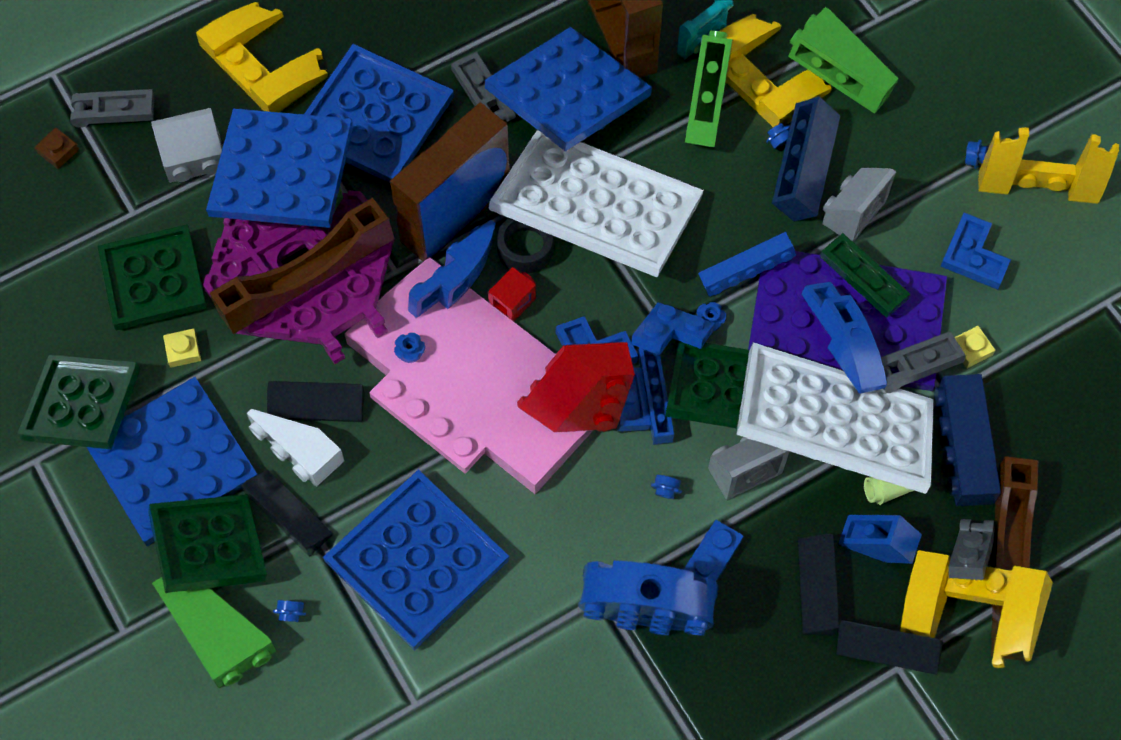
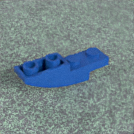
M489 220L483 226H476L469 236L461 242H454L446 251L445 266L439 267L432 277L424 283L419 282L413 286L409 292L408 311L415 318L438 302L445 308H450L470 289L479 277L489 257L495 229L494 221Z
M831 282L806 285L801 295L832 338L828 349L858 393L885 389L887 381L879 350L868 323L851 295L841 296Z

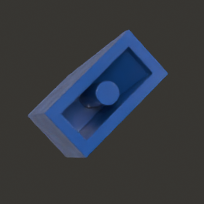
M848 515L839 544L842 547L886 563L912 564L922 534L900 515Z

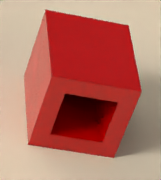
M512 267L488 291L489 303L514 322L536 299L534 279L526 272L520 273Z

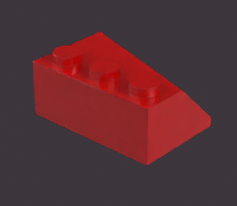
M628 343L563 345L545 367L546 374L542 379L535 380L530 385L531 392L528 396H521L517 401L518 408L553 432L586 430L604 432L617 429L635 376Z

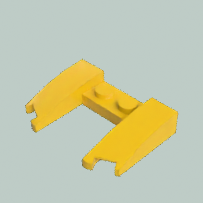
M254 2L214 20L197 31L196 35L200 46L263 111L280 112L326 79L328 75L326 70H320L317 60L323 59L319 48L286 63L270 73L243 45L281 19L283 12L276 8L273 11L260 8L259 3Z
M752 14L720 30V32L727 33V39H732L726 82L772 127L780 123L786 126L792 121L796 103L815 97L823 98L831 92L832 88L831 85H825L823 79L808 69L776 87L745 55L781 30V24L775 21L772 24L756 19V15Z
M1019 128V138L1014 140L1010 138L1001 140L1000 132L994 133L979 170L978 192L1008 195L1012 185H1018L1022 188L1040 187L1048 188L1052 191L1068 190V201L1098 204L1106 189L1119 153V144H1113L1110 151H1106L1104 148L1098 147L1101 143V136L1091 134L1076 165L1023 160L1022 156L1029 137V128Z
M918 550L905 598L900 632H911L915 635L935 638L947 596L1003 606L992 658L993 667H1005L1004 656L1022 651L1025 660L1031 661L1053 585L1047 571L1013 566L1012 571L987 567L983 580L949 578L948 566L951 559L949 555Z

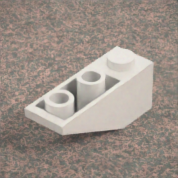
M254 409L247 412L251 422L249 426L251 432L261 441L266 438L272 444L270 447L272 452L281 461L288 459L294 465L292 470L303 482L310 480L317 487L344 462L341 449L320 429Z

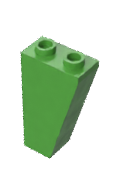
M826 7L817 16L812 14L806 22L804 30L799 28L790 41L793 47L788 57L874 114L889 98L899 79Z
M710 30L709 36L702 35L685 143L715 147L732 48V39H727V33Z
M162 577L152 583L218 688L224 685L228 687L235 684L243 677L242 673L253 666L257 668L264 665L272 658L271 654L276 652L275 647L266 634L210 588L165 593Z

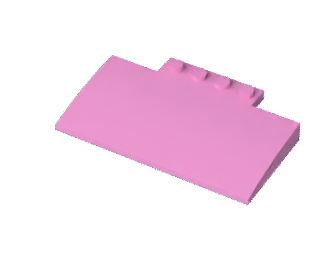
M429 257L378 301L376 310L385 320L383 324L388 330L387 333L377 338L365 319L356 323L344 333L347 344L386 375L369 392L370 398L464 474L485 454L531 492L536 494L593 430L553 432L518 408L517 401L521 396H528L531 392L530 385L535 380L542 379L546 374L545 367L556 354L471 288L448 309L438 302L417 318L408 311L410 290L417 283H424L441 267V265ZM416 333L421 337V341L425 343V351L416 362L407 363L395 355V340L402 334ZM407 345L406 348L411 349L412 345Z

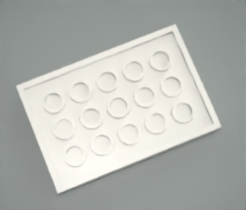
M537 130L490 200L489 210L658 277L702 199L704 190L582 142L565 152Z
M753 342L748 356L736 435L896 484L924 494L927 493L931 486L933 399L903 389H898L893 393H885L884 389L859 394L842 370Z

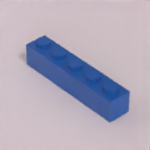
M784 232L698 274L710 297L721 293L729 287H734L748 278H753L765 270H770L782 262L791 260L796 256V253L787 233Z
M639 348L638 360L639 366L642 368L651 420L650 430L653 445L671 443L674 439V430L671 417H665L668 397L660 355Z

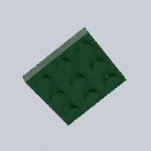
M188 224L98 245L112 322L116 331L207 308Z
M679 341L665 417L737 429L750 350L705 343L700 349Z
M48 355L17 433L22 441L112 449L140 372L137 362Z
M247 494L149 504L148 513L165 593L266 581L267 571Z

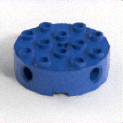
M595 561L589 562L584 566L583 592L578 607L584 611L585 618L593 620H604L605 618L616 621V627L620 629L636 630V626L641 625L650 627L649 632L658 635H669L670 630H684L687 634L704 636L707 629L714 627V605L718 597L719 586L716 581L710 578H693V572L631 561H613L612 566Z

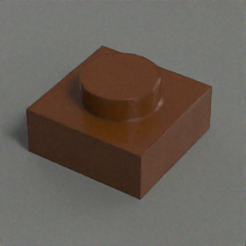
M56 127L34 147L40 156L57 169L79 150L77 144Z

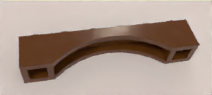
M373 198L367 200L347 212L324 239L297 259L264 273L235 277L211 291L209 294L218 314L232 334L237 333L394 240L389 218Z
M1005 456L997 469L1001 494L995 503L994 568L1012 571L1013 566L1030 568L1031 533L1038 484V460ZM993 604L991 657H993L1003 608V606ZM1023 651L1004 656V659L1025 661Z

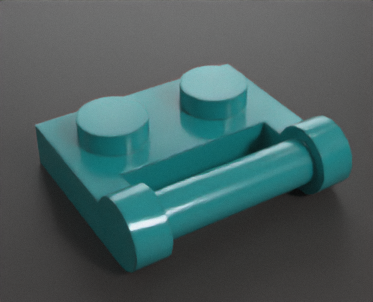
M715 0V3L692 21H686L680 26L677 53L682 58L686 59L691 54L700 52L702 35L709 36L710 30L720 31L727 27L728 10L733 7V1Z

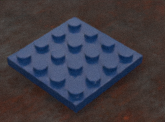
M572 27L485 80L486 90L565 152L651 96L652 89L650 85L630 70L625 69L623 65Z
M352 44L304 115L352 119L353 130L345 162L390 183L391 179L412 162L454 98V90Z
M233 109L206 208L208 216L330 228L352 135V119Z
M196 377L191 378L124 417L112 449L87 447L146 546L154 542L148 513L149 504L232 496L242 490L241 485L245 481L258 475Z
M419 469L323 556L324 561L414 651L510 560L509 555Z

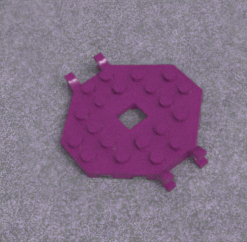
M349 190L348 193H342L343 199L333 214L330 228L224 218V229L221 238L217 240L211 258L213 263L203 283L206 292L210 296L209 293L235 277L260 274L283 266L281 261L305 247L308 250L312 249L333 230L347 212L366 202L367 199L360 191ZM394 240L238 331L236 334L321 344L332 362L337 364L345 359V355L341 351L342 346L335 338L338 334L363 319L367 321L377 338L388 332L383 324L385 320L376 310Z

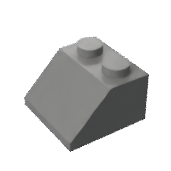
M211 108L151 122L163 167L170 183L175 181L184 182L192 177L205 174H216L223 145Z
M860 168L854 177L849 175L841 185L839 195L837 197L832 195L824 205L823 211L826 213L822 224L838 235L844 233L854 242L886 203L896 171L891 168Z
M743 437L740 443L732 447L725 445L715 450L710 457L708 469L725 499L729 500L782 474L789 451Z

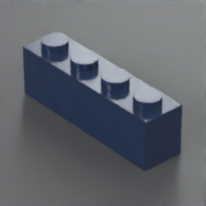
M820 97L805 100L795 105L772 204L793 221L818 216L840 120V115Z
M982 374L943 376L939 387L935 388L934 398L936 406L941 407L942 417L939 418V432L941 436H945L946 446L943 449V459L945 465L950 467L951 476L948 477L949 495L954 496L955 506L993 505L1000 496L1001 490Z

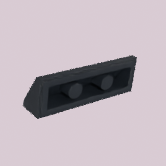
M268 381L267 414L288 420L362 422L365 392L362 384Z
M265 470L241 485L244 493L309 557L333 536V533L269 470Z
M821 534L798 538L802 634L836 635L839 630L834 535Z
M840 620L837 655L938 675L943 647L942 640Z

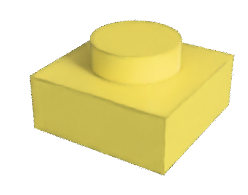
M979 326L955 337L966 355L963 362L966 368L993 356L995 352L994 347Z
M194 328L163 335L170 368L201 361Z

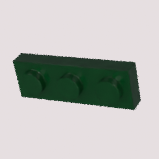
M844 233L821 251L820 258L886 318L909 299L910 293Z

